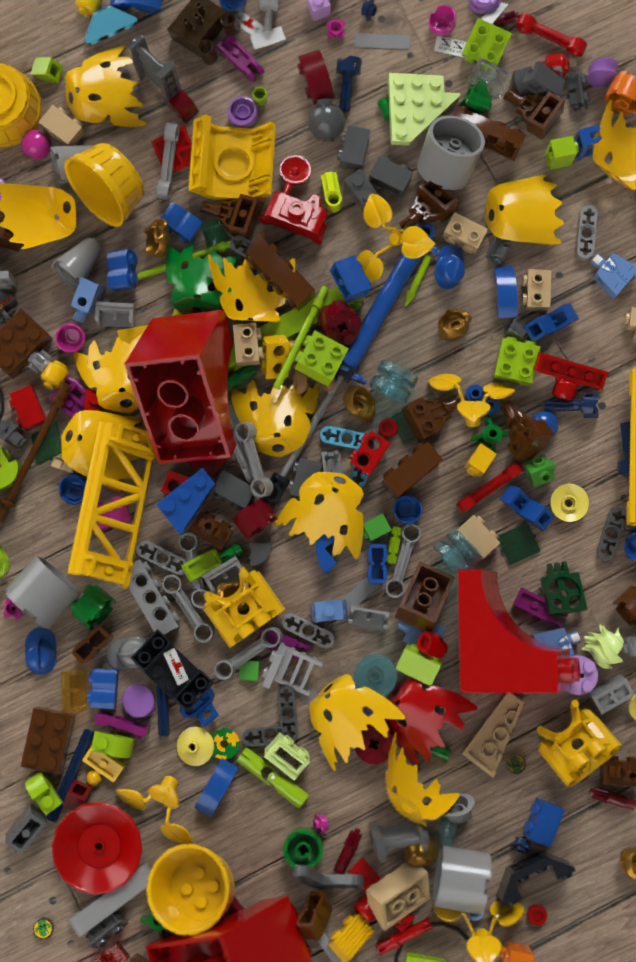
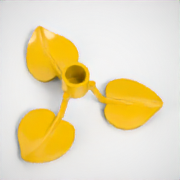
M377 194L369 196L363 212L365 222L372 228H379L382 225L383 228L391 231L389 235L390 245L379 250L374 255L370 250H365L357 257V261L361 263L365 276L370 282H374L384 272V264L381 259L377 258L381 253L392 247L402 245L401 251L403 255L409 259H416L427 254L436 243L424 230L417 226L408 227L404 231V229L396 230L395 227L386 225L385 223L390 222L393 218L390 205Z
M448 373L439 374L427 381V384L429 383L432 388L440 391H448L453 388L458 390L461 402L458 403L457 410L466 418V425L469 427L480 426L481 417L490 411V405L486 403L488 397L503 399L516 392V389L508 384L494 382L483 387V392L486 394L482 401H465L460 385H458L461 383L459 376Z
M165 776L161 785L149 788V796L143 798L141 793L134 790L117 789L115 791L127 806L136 810L145 809L146 803L151 798L163 803L168 808L165 825L160 827L162 834L169 840L184 844L193 841L191 840L190 833L184 827L178 824H170L169 822L171 808L179 806V798L176 792L178 781L175 778Z
M500 899L496 900L490 907V914L494 918L491 921L489 931L484 928L474 931L466 912L434 907L433 902L431 904L435 914L444 921H456L461 917V914L464 916L472 935L467 942V950L475 962H493L501 953L500 941L492 936L495 922L498 921L504 927L511 926L518 922L524 913V906L519 902L511 906L507 904L503 906Z

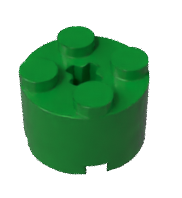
M90 584L84 589V595L71 604L70 609L74 617L89 630H93L95 623L100 625L113 610L111 605L112 603L116 604V600L99 585L92 586Z
M298 827L287 835L283 854L288 864L293 869L294 866L313 868L321 861L323 842L321 836L315 830L309 827ZM306 845V848L309 850H305L304 853H302L301 849L298 847Z

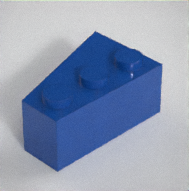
M202 468L156 505L179 535L183 536L185 530L193 521L216 484Z

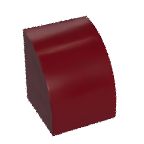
M183 89L168 101L171 110L185 124L199 112L194 102Z
M74 779L66 793L63 808L72 811L82 804H86L92 786Z

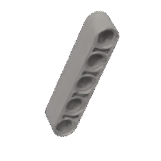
M147 862L138 867L125 885L111 893L100 895L68 920L78 937L85 934L147 888L148 877L151 871Z

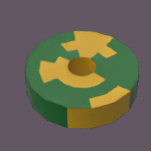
M220 728L211 735L214 741L213 755L216 758L227 760L238 752L240 739L234 730ZM226 740L228 746L222 747L221 741Z

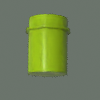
M263 87L255 88L252 93L254 102L257 106H264L267 103V91Z

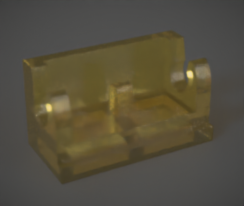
M86 670L61 672L62 711L87 709Z

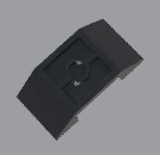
M157 629L130 659L172 700L188 712L214 682L201 669L195 667ZM172 648H175L189 679L180 685H177L163 654Z
M539 851L505 868L497 896L503 906L506 904L511 906L522 897L515 884L516 881L523 882L529 879V875L532 873H542L548 869L547 866H549L557 879L565 880L573 875L572 873L576 871L575 867L566 859Z

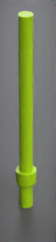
M224 240L220 241L215 246L193 253L192 257L193 259H196L198 256L204 258L214 249L217 250V253H224L230 248L231 240L226 242ZM238 240V242H233L235 246L241 244L240 240ZM183 261L181 263V266L187 264L188 262ZM166 263L137 273L138 281L165 272Z
M326 286L321 287L317 298H314L311 303L312 308L273 385L276 389L281 388L318 311L324 305L323 301L329 291V288Z

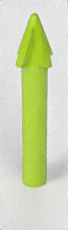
M425 255L410 289L407 290L405 306H408L417 295L416 292L432 260L430 255Z

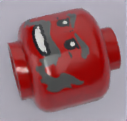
M563 53L548 54L546 60L542 61L543 64L562 78L565 77L566 73H569V58H566Z

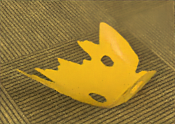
M125 45L97 53L84 60L82 67H76L66 73V102L76 119L90 123H101L109 114L111 123L115 126L142 127L146 125V122L138 119L139 114L131 113L125 109V107H143L142 102H139L136 97L131 95L133 86L137 85L138 82L121 78V72L117 71L118 67L133 63L129 57H118L125 48ZM110 62V67L102 68L100 66L101 63ZM76 87H79L80 89L78 93L76 92ZM70 92H71L72 95H73V103H72V104L70 103V100H69V93H70ZM91 93L97 94L101 97V100L90 101L88 96Z
M610 100L600 123L599 134L601 140L594 144L593 161L610 178L631 190H636V127L626 128V121L623 118L622 111L612 127L614 111H611L612 100ZM609 152H611L612 162L610 164H606L605 157Z
M208 255L213 282L216 289L223 293L220 297V303L228 318L257 322L280 321L279 313L275 309L284 305L286 298L282 294L279 296L274 290L269 292L267 290L268 282H265L259 274L253 275L246 259L243 265L238 266L236 269L232 263L223 258L224 277L220 272L217 262L214 263L211 255ZM292 258L289 262L294 268V270L292 271L295 273L296 262L295 259ZM236 299L242 302V311L237 310Z
M142 334L134 338L130 344L122 342L117 337L112 351H105L104 355L100 354L95 340L89 345L88 355L74 352L73 355L77 369L88 388L97 387L96 396L98 404L102 408L120 413H130L139 408L131 382L127 378L128 374L124 363ZM94 361L100 362L101 367L98 370H95L93 367ZM125 388L126 391L120 393L119 389ZM124 399H129L132 401V405L124 408L120 405V402Z
M254 380L247 385L246 394L235 389L230 390L232 404L239 422H251L256 427L257 434L254 443L258 452L273 457H282L302 447L311 428L310 420L305 413L313 414L316 411L319 397L318 383L314 385L313 389L308 387L303 397L295 392L294 384L290 388L284 385L280 389L273 387L270 394L263 393L262 397H260ZM255 401L258 406L254 411L250 408V402ZM288 415H291V426H285L283 423ZM275 433H280L281 436H280V437H274V434H275ZM276 444H281L284 446V450L275 452L272 450V447Z
M316 472L301 485L299 489L300 501L292 498L284 506L278 516V520L275 522V527L281 523L285 526L291 519L296 518L288 535H299L305 532L309 538L310 545L323 534L327 538L333 535L335 541L332 557L341 554L345 546H347L353 557L358 559L363 541L364 521L363 514L356 510V507L361 503L364 494L362 488L342 473ZM340 477L344 479L346 483L339 484L334 480V478ZM332 488L339 489V491L335 493L332 491ZM323 494L324 501L319 505H315L316 496ZM342 525L348 526L346 535L340 534V527Z
M344 674L328 683L309 705L312 725L318 732L322 733L319 737V743L334 771H336L334 762H337L334 747H336L345 763H348L350 747L354 749L359 747L365 750L361 731L368 730L367 724H371L383 736L388 737L387 732L389 728L384 719H405L404 714L381 694L365 686L355 689V683L349 674ZM331 684H333L329 690H327L326 692H324V690H325L328 686H330ZM330 693V697L326 699L325 696ZM363 707H369L374 714L370 717L366 716L362 712ZM325 709H328L331 712V722H329L323 714V711Z
M395 732L388 759L389 771L386 770V790L391 803L401 815L416 824L426 827L423 820L439 818L455 804L460 794H439L440 784L438 779H435L427 789H423V784L417 781L418 765H407L403 747L396 760L397 733ZM394 786L397 788V794L392 792ZM426 796L431 798V802L428 805H424L422 802Z

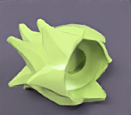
M600 624L601 634L589 632V636L584 637L589 642H585V647L582 650L590 652L599 667L612 669L611 664L623 662L618 654L623 648L624 640L619 633V628L614 634L607 631Z

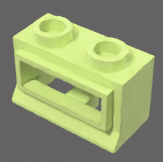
M279 733L265 748L264 757L294 781L310 763V756L307 750L296 746L288 735L284 736ZM281 747L300 763L293 767L275 752Z

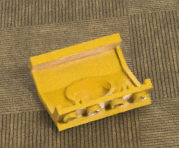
M206 114L194 119L188 191L209 199L235 200L239 199L240 194L258 198L260 202H265V197L272 194L276 124L268 122L256 128H237L214 125L211 123V117Z

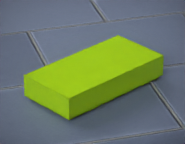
M214 547L182 564L181 567L189 582H192L220 566L223 562Z

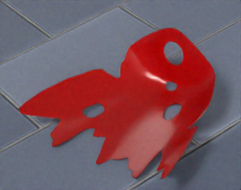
M409 676L396 684L387 698L394 705L398 699L400 700V704L395 706L404 714L407 723L406 727L399 724L396 719L384 720L390 734L394 736L395 732L397 733L396 737L399 738L397 741L398 747L400 749L403 747L404 755L413 765H416L420 761L414 749L430 762V747H445L438 733V729L443 728L442 722H447L453 727L465 731L463 727L464 722L458 714L475 711L478 707L465 697L438 686H430L423 691L421 683ZM397 688H400L398 694L394 698H392V695L395 692V690ZM438 705L445 708L446 712L440 715L435 712L434 708Z

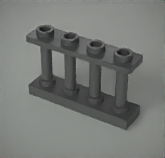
M141 35L139 38L133 39L128 48L137 76L141 81L147 76L161 89L165 104L170 108L168 101L181 90L176 67L170 60L166 64L160 63L149 52L145 37Z
M376 821L369 822L372 842L379 861L387 859L386 853L391 849L420 844L422 850L426 851V844H430L425 827L414 822L384 828L382 826L378 827Z

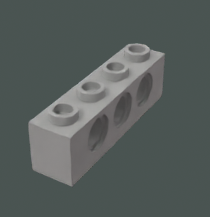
M139 559L133 563L129 588L153 631L155 632L158 629L161 633L167 635L180 627L179 622L181 620L175 611L172 613L169 608L171 603L166 594L164 596L161 594L159 589L162 587L157 578H152L150 574L152 569L148 562H143V560ZM140 576H145L147 579V583L143 587H140L137 582ZM151 592L155 593L157 597L156 601L152 604L147 601V596ZM160 609L166 612L164 620H159L156 616L157 611Z

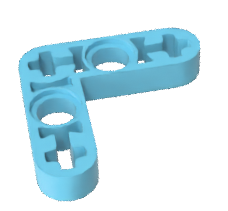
M326 426L320 431V439L325 444L359 450L362 445L361 443L357 442V446H353L355 435L359 436L358 440H361L365 433ZM327 430H330L332 435L337 436V432H341L339 443L335 442L336 438L334 437L326 440V436L323 433H327ZM344 434L352 436L353 440L350 444L342 442L341 438ZM371 440V445L368 446L370 449H373L374 440ZM354 467L351 468V480L356 478L358 471H354ZM361 472L360 478L363 479V482H360L359 486L363 488L366 484L367 476Z

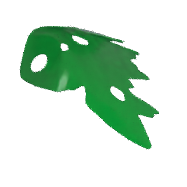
M193 243L186 245L181 254L170 246L166 257V273L168 283L175 284L171 297L173 307L181 314H191L190 308L195 306L199 307L202 312L223 310L220 303V297L223 293L216 288L214 292L208 291L207 288L213 282L208 255H211L214 263L217 262L220 272L225 277L223 259L217 254V250L214 249L204 259H201L199 256L193 259ZM238 256L226 257L227 261L234 266ZM187 261L188 268L181 269V263ZM195 294H199L201 299L194 298Z

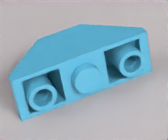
M107 6L92 14L84 39L87 44H96L105 35L112 37L118 34L117 30L123 27L125 30L134 27V23L138 20L134 15L113 6Z

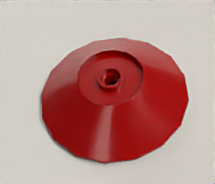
M103 802L82 804L67 813L57 826L52 842L53 861L61 878L75 890L92 895L111 893L125 885L138 869L143 851L141 834L132 817L118 806ZM101 843L103 845V848L98 849L96 847V844Z

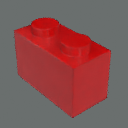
M29 385L9 394L11 397L9 404L12 410H16L18 414L16 421L20 428L23 427L26 431H30L43 425L46 415L34 387Z

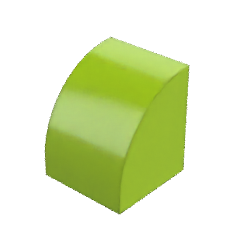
M36 57L30 75L45 82L59 83L64 66L52 57Z

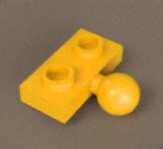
M91 747L82 759L83 762L95 769L88 772L86 776V781L91 786L98 785L102 780V775L114 783L126 766L113 756L91 751Z

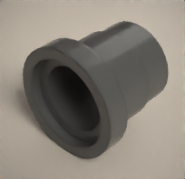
M513 318L505 328L503 335H509L520 341L524 337L526 330Z

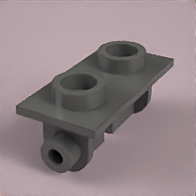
M577 68V74L570 72L567 77L569 91L576 90V92L569 94L571 107H573V110H579L581 106H584L587 110V103L590 102L589 93L585 91L587 78L585 73H582Z
M495 237L485 257L495 266L501 264V262L505 261L509 251L507 245L511 246L513 241Z
M119 911L113 912L102 920L106 926L105 928L99 923L88 931L86 938L91 942L89 944L90 947L101 948L108 943L109 938L120 934L124 930V926L128 922L121 920L122 915Z

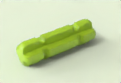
M392 527V537H390L388 546L389 554L386 560L388 564H396L397 562L396 554L399 551V537L402 534V528Z

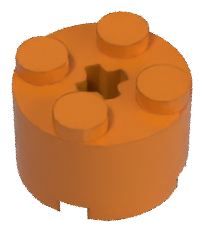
M620 71L618 75L612 78L605 95V104L612 100V111L618 114L622 111L623 115L634 112L633 115H636V77L626 71Z

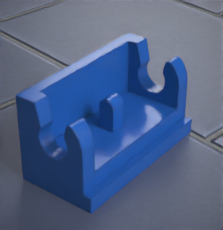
M599 124L578 130L574 138L579 147V152L576 155L577 160L591 155L593 149L587 151L590 145L596 144L601 140V137L593 139L595 134L600 131Z

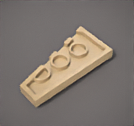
M505 693L461 753L493 778L524 702L512 693Z

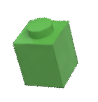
M383 513L364 523L363 536L365 540L369 539L372 542L392 531Z

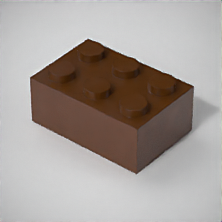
M22 308L0 329V368L12 379L30 363L28 358L34 351L38 350L40 352L53 339Z
M421 442L413 449V454L410 457L406 455L398 461L396 469L391 467L383 474L382 484L395 499L401 497L442 462V457L429 442L426 444Z
M419 561L394 618L422 631L432 632L455 577Z
M43 707L33 708L20 767L58 775L63 773L76 714Z

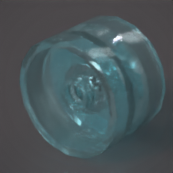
M381 360L377 368V372L380 375H374L369 386L389 399L406 404L411 395L408 389L415 387L418 377L395 363Z
M455 528L446 534L450 544L440 540L434 546L442 560L457 574L458 570H470L467 562L476 566L483 559L472 543Z
M370 654L363 657L358 662L354 671V682L358 689L364 686L369 687L382 696L388 695L394 689L397 681V671L393 662L381 654ZM374 672L379 674L378 679L372 678Z

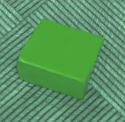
M248 660L241 665L239 680L258 681L260 661Z

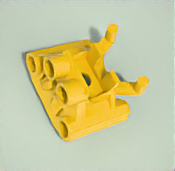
M245 567L239 569L240 586L233 595L220 597L209 591L203 595L207 601L204 604V611L229 648L285 610L259 571L256 572L255 569L248 573ZM241 603L249 605V612L245 615L238 612V606Z
M573 700L570 703L572 722L566 730L555 733L542 726L536 729L538 735L546 738L538 744V751L567 787H572L577 782L583 780L609 760L622 746L593 710L584 708L579 711V702L577 700ZM581 739L584 745L575 750L572 747L573 741Z

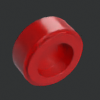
M387 418L380 422L379 432L382 436L391 438L398 433L399 426L395 420Z
M533 904L527 910V918L531 924L540 926L546 922L547 912L543 906Z

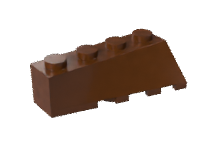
M456 106L452 116L464 118L475 124L484 136L485 149L515 161L526 136L521 130L511 129L501 121L490 120L486 115L474 113L466 106Z
M260 231L246 251V262L252 269L256 268L260 272L259 275L265 282L269 281L273 285V290L279 296L282 294L286 298V303L292 309L295 307L300 311L315 297V289L298 271L295 273L292 271L294 268L287 258L282 259L277 250L278 248L273 243L269 245L265 241L266 235Z

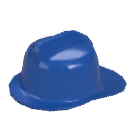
M448 244L439 251L434 277L441 288L451 289L463 278L465 267L464 257L460 249L455 245Z
M41 627L32 630L25 641L26 664L30 671L35 674H46L56 664L55 636L50 630Z

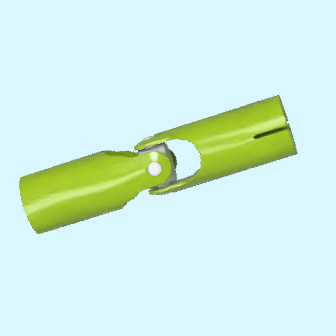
M248 747L244 749L236 760L268 786L273 784L278 794L298 809L309 796L307 792L290 779L280 777L279 771ZM264 767L273 770L266 780L261 776V770Z

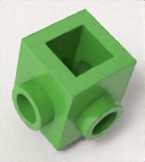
M545 454L523 463L526 476L534 488L555 479V465L552 460L547 459Z

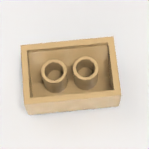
M407 862L403 863L399 868L387 874L376 884H372L366 890L368 904L384 931L430 899L428 872L423 867L412 866Z

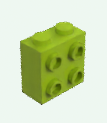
M477 18L462 52L464 61L471 64L477 62L481 64L480 68L491 72V70L496 71L512 33Z
M314 330L312 336L307 335L303 343L305 346L304 351L299 350L294 360L298 363L294 369L329 387L349 348Z
M514 337L503 338L500 342L493 378L530 387L533 383L535 374L533 368L540 351V346H536V343L532 341L519 342Z

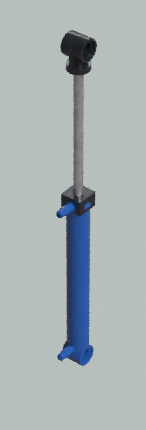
M421 223L417 226L427 231L429 237L433 239L434 228L430 223L425 225ZM434 246L429 252L438 256L440 250ZM403 253L363 319L359 334L353 343L348 345L347 348L349 349L335 374L334 388L332 391L327 392L312 417L310 432L302 447L291 453L280 474L275 472L272 474L270 480L273 483V489H276L278 494L275 498L264 497L268 503L275 504L281 500L283 493L290 483L286 479L288 473L342 381L349 383L352 379L363 385L366 384L367 380L355 373V370L422 257L409 259Z

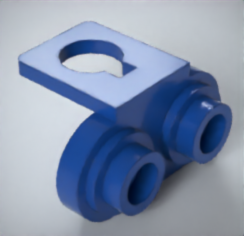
M209 688L188 712L180 706L182 716L187 719L197 716L203 727L210 724L219 715L211 703L215 696L213 690ZM206 710L212 711L208 719H204V712Z

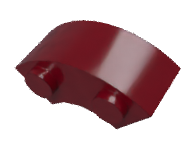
M320 50L298 56L300 63L297 64L299 74H303L307 85L305 88L307 99L311 98L313 104H317V100L334 99L332 83Z

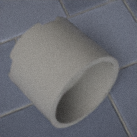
M441 116L436 118L429 127L417 160L419 174L428 183L432 181L442 186L444 190H457L465 187L471 179L485 145L482 132L475 124L458 116Z
M36 555L5 589V594L19 609L25 611L32 618L35 617L34 621L46 629H50L81 594L79 589L65 575L39 555Z
M441 845L434 876L433 906L482 915L488 898L487 891L491 877V855L485 852Z

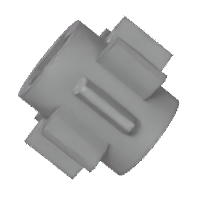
M36 350L28 358V361L31 363L28 367L35 373L42 372L48 363L51 362L49 360L51 356L44 350L41 352Z
M636 635L624 637L625 643L623 644L622 652H628L629 657L636 656Z

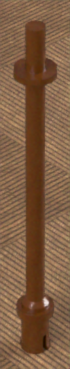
M63 381L55 397L53 396L51 399L53 400V405L7 498L0 499L4 503L0 510V522L4 521L10 507L16 508L17 505L13 501L59 408L66 405L65 401L73 386Z

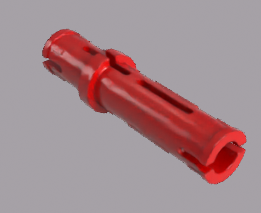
M426 917L420 922L404 929L403 932L392 933L389 938L376 943L375 947L379 951V955L382 956L395 948L399 949L401 948L400 945L432 930L433 926L429 922V918Z

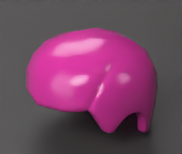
M439 5L434 13H430L428 26L432 33L444 36L450 34L455 29L457 18L454 9L448 5Z
M35 129L24 134L20 146L25 155L35 160H41L50 153L52 144L47 135Z
M66 323L58 329L55 335L57 346L66 353L78 351L84 345L86 338L82 327L75 323Z

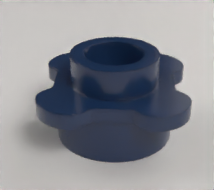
M374 0L365 1L361 8V15L367 17V21H370L377 12V5L374 4Z
M516 837L515 842L511 843V846H514L518 852L526 853L532 850V847H530L531 841Z

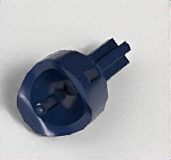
M348 56L345 59L338 58L336 73L343 75L339 105L343 112H350L353 76L361 75L362 60L359 57Z
M598 392L583 393L581 400L544 402L545 411L548 412L582 411L584 418H599L598 408L596 407Z
M630 422L620 423L625 459L618 461L617 467L621 475L629 477Z

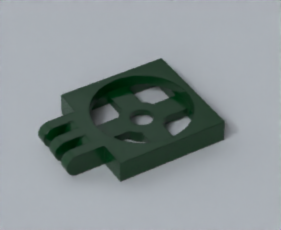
M566 561L561 562V567L559 562L554 563V569L552 563L547 564L549 576L542 577L540 582L548 616L586 611L588 608L579 572L569 573ZM570 579L573 581L576 589L566 588L564 580ZM556 581L558 589L555 592H548L551 582ZM561 591L567 593L566 598L560 596ZM571 597H578L579 603L576 607L571 608L569 599ZM551 600L561 602L562 609L555 606Z

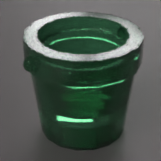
M218 218L201 225L207 248L229 239Z

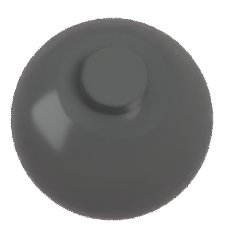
M332 99L317 100V106L309 114L308 127L311 133L316 138L323 139V142L334 141V137L340 136L344 130V113L337 105L332 104Z

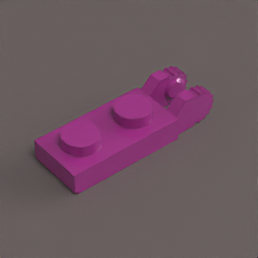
M227 35L216 45V49L241 73H244L245 77L252 83L256 81V77L248 69L250 66L259 75L264 74L263 67L255 60V57L233 36Z
M522 587L520 588L512 605L545 622H550L562 628L563 623L548 616L544 598ZM561 614V616L567 617L568 614Z
M260 628L256 641L261 638V634L266 628ZM270 630L266 633L267 642L270 644L277 642L278 635L275 631ZM283 635L282 642L285 643V646L295 648L296 645L304 650L311 649V646ZM280 644L273 648L267 647L266 649L269 651L274 650L277 652ZM292 655L293 658L300 659L299 657Z
M100 711L94 717L96 724L102 727L106 725L113 726L112 729L119 732L124 730L131 732L130 735L136 738L146 737L150 730L148 725L105 711Z

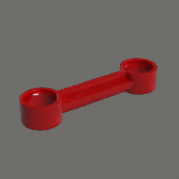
M526 13L520 14L515 25L522 33L536 34L566 48V51L575 57H582L588 46L585 40L579 37L570 38L538 23L533 16Z
M517 461L455 505L461 513H464L525 470Z

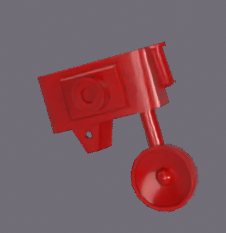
M288 156L281 162L279 169L280 177L286 183L282 193L274 192L270 203L267 205L263 216L259 218V221L265 225L272 224L311 239L315 244L321 245L323 235L327 230L325 221L328 211L322 208V200L315 194L306 201L289 196L293 186H300L308 181L311 174V166L302 156Z

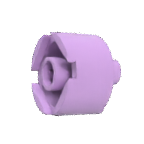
M570 656V658H579L580 681L571 684V689L565 692L574 695H583L591 692L598 680V671L594 662L584 656Z

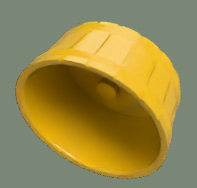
M0 63V147H10L11 145L14 146L21 143V139L27 131L37 128L42 116V100L38 89L28 77L15 68Z
M95 144L81 153L74 154L64 163L67 179L78 198L98 219L110 226H121L144 196V186L138 172L132 163L110 144Z
M181 844L164 852L153 865L147 883L148 903L156 920L167 930L180 935H195L214 926L228 911L234 897V878L227 863L210 849L195 844Z

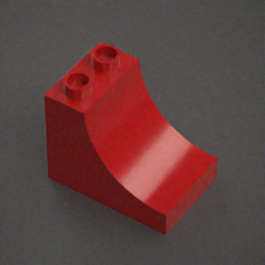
M224 310L152 318L124 363L158 464L231 458L234 452L236 442L230 421L227 392L228 365L234 343Z
M483 569L458 570L460 693H561L571 689V684L580 681L579 658H570V649L549 646L532 638L511 618L500 595L498 572Z
M288 895L263 899L241 911L220 919L214 926L204 932L195 935H168L145 946L150 962H312L311 949L304 941L302 933L297 927L298 913L295 906L290 902Z

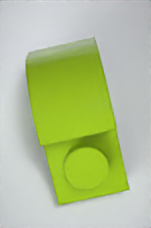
M1 446L0 492H4L13 486L22 465L16 459L11 461L13 457L8 449L5 450Z
M95 731L91 751L108 754L113 757L131 758L134 752L136 737Z
M39 771L25 781V786L32 800L35 799L44 814L47 815L61 805L63 801L52 787L55 783L49 774Z

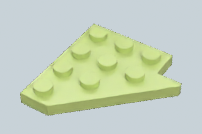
M403 73L388 74L391 145H410L436 118H439L459 99L460 93L444 92V76Z

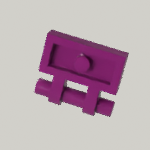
M68 375L65 382L73 386V388H71L65 401L66 405L60 409L73 418L76 413L83 411L84 394L87 388L81 384L80 380ZM59 387L56 389V391H55V392L52 394V396L49 398V401H51V402L53 401V400H51V399H52L53 396L55 397V395H56V393H57ZM75 390L83 395L80 399L72 394Z

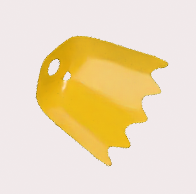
M547 174L502 183L490 189L486 198L485 223L495 237L510 241L548 245L562 243L554 234V231L564 224V221L555 215V210L562 202L551 195V190L557 185L543 180L548 176ZM499 205L504 206V209L502 211H500ZM491 209L494 210L495 214L493 221L489 220V212Z
M0 183V194L2 195L0 211L5 215L0 226L13 232L14 236L9 240L10 242L22 243L24 247L21 249H27L65 238L74 232L76 228V205L74 198L67 192L55 187ZM66 201L71 205L69 213H65L63 209ZM55 214H58L59 220L54 218Z
M80 411L73 416L63 431L61 440L62 459L70 468L88 477L99 422L114 421L134 427L142 419L102 411ZM70 430H72V438L69 442H67L66 435ZM79 434L82 435L81 441H77ZM109 448L104 476L117 481L131 478L112 448ZM124 452L129 461L139 458ZM102 484L103 486H105V487H107V488H109V489H111V490H114V491H116V492H121L120 489L113 488V487H110V486H107V485Z

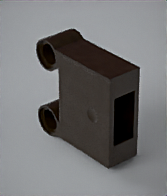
M190 0L167 30L172 40L199 56L205 64L211 65L218 59L217 51L212 43L215 37L223 28L227 35L235 36L240 32L241 26L234 12L226 11L210 0Z

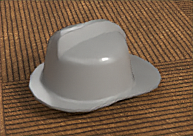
M129 637L115 640L107 649L108 662L112 667L121 670L139 668L130 657L147 639L143 637Z
M460 794L455 804L441 816H446L450 822L457 824L471 819V810L475 805L474 798L469 794Z

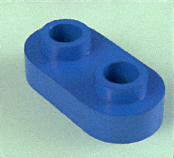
M474 384L467 388L465 398L467 401H482L486 393L483 392V387ZM477 391L479 393V396L474 397L472 395V392ZM488 397L486 403H492L494 407L490 409L486 416H493L498 412L500 403L497 399Z

